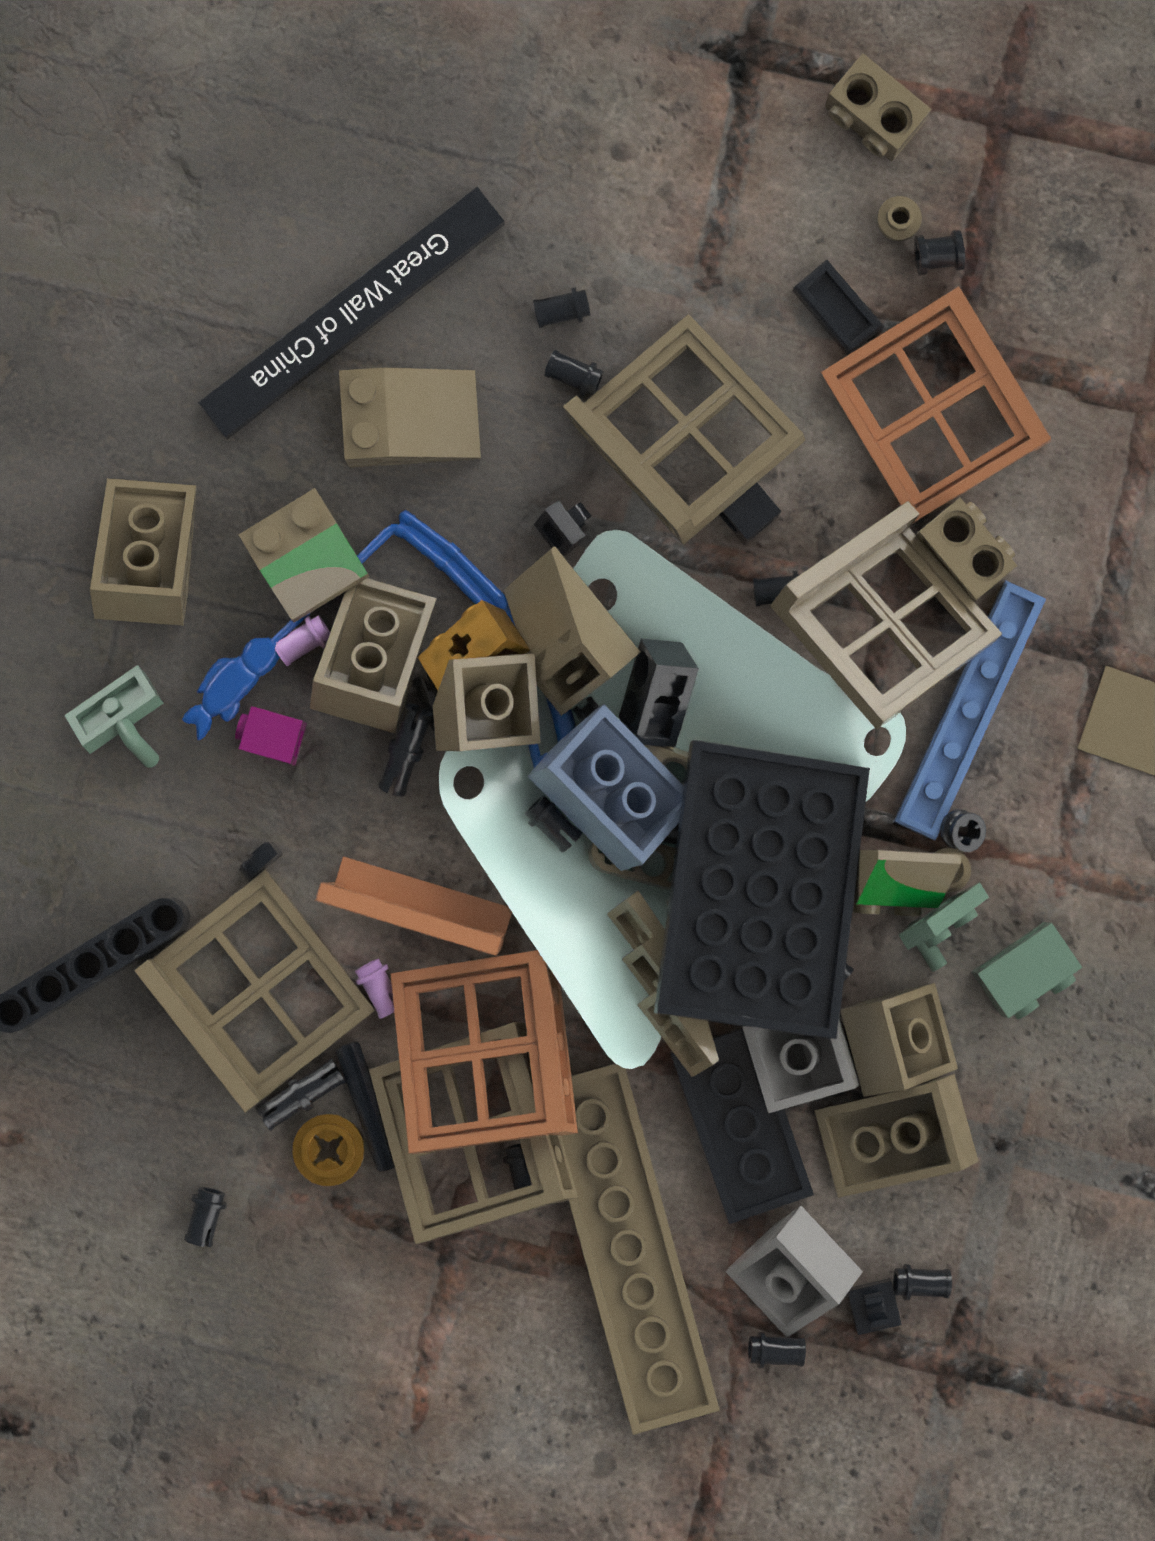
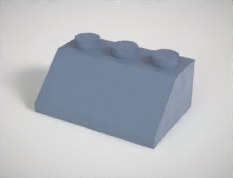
M605 704L599 706L562 738L528 775L531 781L620 871L644 864L680 820L684 786Z

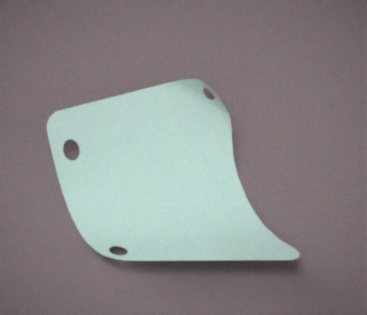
M621 530L605 531L597 535L584 551L574 567L575 572L587 586L597 579H607L615 585L617 600L608 612L638 648L640 639L682 642L699 668L676 748L689 752L690 742L698 740L870 768L866 801L873 796L894 768L902 753L906 741V726L901 713L882 726L891 735V742L887 751L880 756L870 755L864 748V739L868 732L874 729V726L829 674L811 664L631 533ZM635 658L575 706L584 707L586 705V698L591 696L598 706L605 704L619 719L618 716ZM537 686L541 744L538 745L540 753L543 755L548 753L558 741L545 695ZM572 710L575 724L578 726L581 722ZM528 745L468 751H446L440 763L439 791L443 805L456 828L607 1056L619 1066L627 1069L644 1065L655 1052L661 1035L637 1005L649 994L622 960L634 949L607 913L633 893L639 891L665 929L668 910L666 901L669 900L670 890L605 874L596 870L588 857V850L592 841L583 832L575 842L563 830H560V833L572 844L568 850L562 853L536 825L531 827L528 824L530 819L525 813L529 807L543 795L550 800L528 777L534 769ZM670 762L664 765L680 783L685 780L686 769L683 765L677 762ZM466 766H473L479 769L484 778V787L481 793L472 799L459 797L453 786L456 773ZM555 805V807H556L577 829H579V828ZM664 841L661 843L663 845L676 848V844ZM598 848V853H601V854L605 855V854ZM653 852L645 863L641 865V869L648 876H659L664 870V860L659 853ZM605 855L604 863L610 865L611 861ZM672 873L667 879L669 882L672 880Z

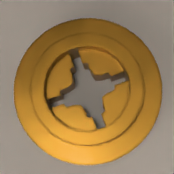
M320 1114L308 1120L298 1130L292 1148L294 1163L299 1172L314 1184L321 1186L339 1185L353 1177L360 1168L364 1158V1140L354 1123L340 1115ZM315 1135L327 1142L337 1139L340 1135L343 1137L336 1150L343 1164L331 1157L321 1160L318 1164L314 1162L322 1149Z

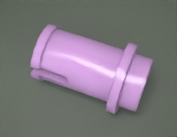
M319 615L313 619L309 616L306 617L305 624L290 632L280 641L275 642V650L286 666L291 665L293 661L318 646L325 648L330 631Z
M378 958L358 968L355 972L358 976L356 980L357 985H363L378 1013L379 1019L394 1013L392 984L386 973V970L389 968L387 964L382 965Z

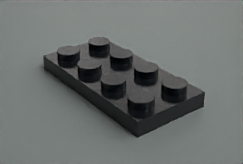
M743 1028L713 1037L719 1060L693 1077L676 1055L670 1052L728 1223L732 1224L813 1196L814 1193L785 1109L768 1113Z

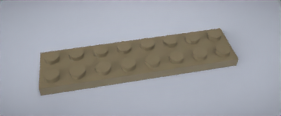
M612 1063L572 1074L578 1133L561 1136L578 1195L577 1198L570 1199L569 1203L632 1433L635 1435L720 1411L626 1068Z

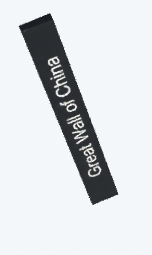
M476 187L198 403L225 438L229 439L503 227L505 221L481 190Z

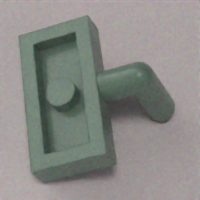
M139 665L65 715L82 747L90 754L119 735L124 745L145 767H154L159 761V755L139 735L134 726L137 721L164 704L146 673Z
M979 882L951 896L941 903L939 908H934L928 914L912 921L908 928L898 935L907 950L915 946L918 948L929 968L934 972L947 964L937 944L952 935L948 927L953 924L955 929L977 917L978 913L974 908L987 900L989 896Z

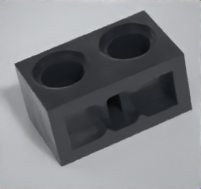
M640 639L638 646L640 653L635 657L618 717L643 745L676 747L699 668L682 642Z

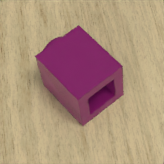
M251 706L249 715L242 713L239 719L235 739L241 741L239 749L295 766L307 723L299 719Z

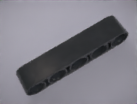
M159 898L3 992L0 994V1031L14 1033L31 1027L181 935L190 923L188 907L176 898ZM165 905L171 906L177 913V923L169 931L162 929L157 922V913ZM125 929L133 930L139 938L137 950L132 954L124 952L119 945V936ZM87 952L95 954L100 961V970L94 977L87 976L81 969L82 957ZM48 976L57 978L62 986L61 995L56 1001L48 999L43 992V983ZM11 999L18 1001L23 1008V1017L18 1024L10 1022L5 1016V1006Z

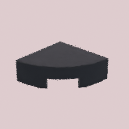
M265 841L252 853V857L240 865L239 871L250 882L282 856L283 853L274 842Z

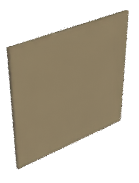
M1105 666L1077 749L1155 776V682Z

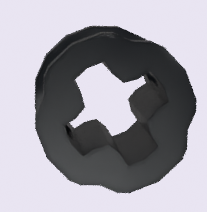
M954 230L950 236L930 239H925L923 235H916L914 237V257L919 276L926 275L928 270L954 267L956 271L964 270L965 248L960 230Z

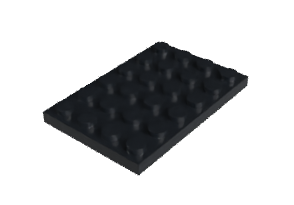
M698 740L690 742L654 1013L837 1039L870 768Z

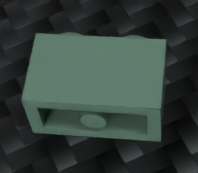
M1043 922L974 969L971 973L999 1014L1005 1018H1010L1014 1015L1018 1020L1034 1011L1039 1006L1036 999L1049 990L1053 994H1057L1076 981L1073 974L1083 967L1054 925L1050 922Z

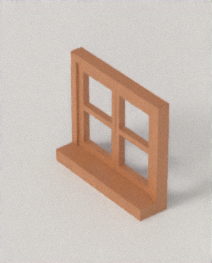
M959 286L821 372L900 505L909 501L919 513V516L912 524L1032 451H1037L1051 442V437ZM946 322L976 372L932 398L903 351V348ZM896 354L925 403L884 429H881L852 380ZM985 386L1014 436L971 462L941 412ZM934 417L963 467L920 493L890 443Z
M344 856L336 881L321 882L316 901L492 955H497L501 951L512 916V911L508 906Z
M538 950L390 973L408 1151L410 1154L539 1136H563L578 1133L561 985ZM521 978L527 1036L481 1043L475 985ZM464 986L470 1045L425 1051L419 993ZM529 1053L536 1113L489 1119L483 1060ZM472 1062L478 1121L433 1127L427 1068Z

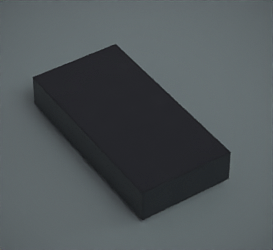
M828 260L824 261L793 287L792 291L847 356L866 344L884 328V325Z

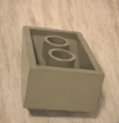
M370 368L339 371L344 457L349 468L481 459L475 370Z
M107 478L90 585L94 619L184 626L190 578L196 485Z
M368 578L345 591L313 679L310 709L396 733L419 661L417 657L421 654L436 598Z
M955 1074L931 1079L907 1090L866 1096L815 1110L838 1198L962 1171L979 1162Z

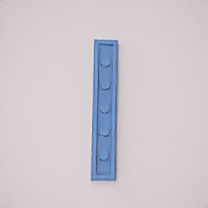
M1009 581L1003 582L988 614V618L1002 635L996 642L965 664L893 821L894 823L933 841L936 840L942 821L952 806L1046 601L1045 598Z

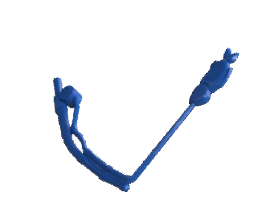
M407 510L400 512V524H391L384 528L357 555L363 564L392 535L403 538L435 563L434 566L443 571L474 604L484 600L505 610L515 626L505 594L461 553L460 548L453 542L450 543L417 519L416 515ZM309 614L294 623L290 620L272 639L270 637L251 639L244 646L240 656L220 658L212 665L197 690L198 693H204L202 704L190 708L182 718L185 723L196 725L197 740L203 739L210 730L212 717L220 715L227 722L235 718L239 712L240 701L256 685L259 677L271 671L277 664L280 657L275 650V642L286 637ZM545 696L553 719L557 741L559 742L576 727L571 709L561 716ZM531 744L528 745L533 768H535L547 753L541 755L539 745Z

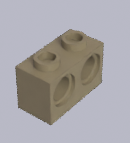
M864 53L831 90L825 107L829 110V117L839 127L845 130L853 129L863 138V145L872 154L879 158L886 156L892 162L924 125L931 111L930 107ZM855 89L861 90L868 96L869 102L864 105L853 104L848 99L847 92ZM887 117L896 118L902 124L903 130L898 133H890L882 127L881 120Z
M959 498L923 527L916 536L971 599L976 601L1018 565L1012 560L1015 557V552L1011 546L999 535L994 538L983 525L987 520L981 510L971 501L966 504ZM956 521L963 526L965 537L962 542H952L946 538L943 531L945 522ZM975 555H985L992 561L993 572L991 576L983 577L974 571L972 560Z

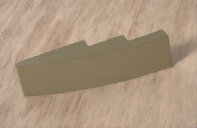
M636 891L609 911L607 915L634 949L622 960L649 994L637 1004L693 1077L719 1060L708 1021L654 1013L665 929L640 892Z

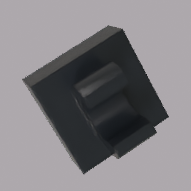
M558 500L546 508L533 525L550 547L553 548L555 546L564 557L573 551L586 536L580 528L585 525V521L591 517V514L581 502L566 511Z
M890 1278L854 1286L848 1291L847 1295L858 1335L902 1325Z

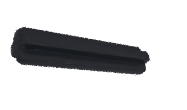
M358 1042L342 1045L337 1049L336 1054L376 1169L379 1172L395 1168L372 1079L361 1046Z

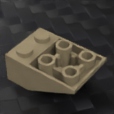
M555 546L504 589L515 627L530 649L526 654L534 653L537 686L561 716L609 680L640 653L639 649Z

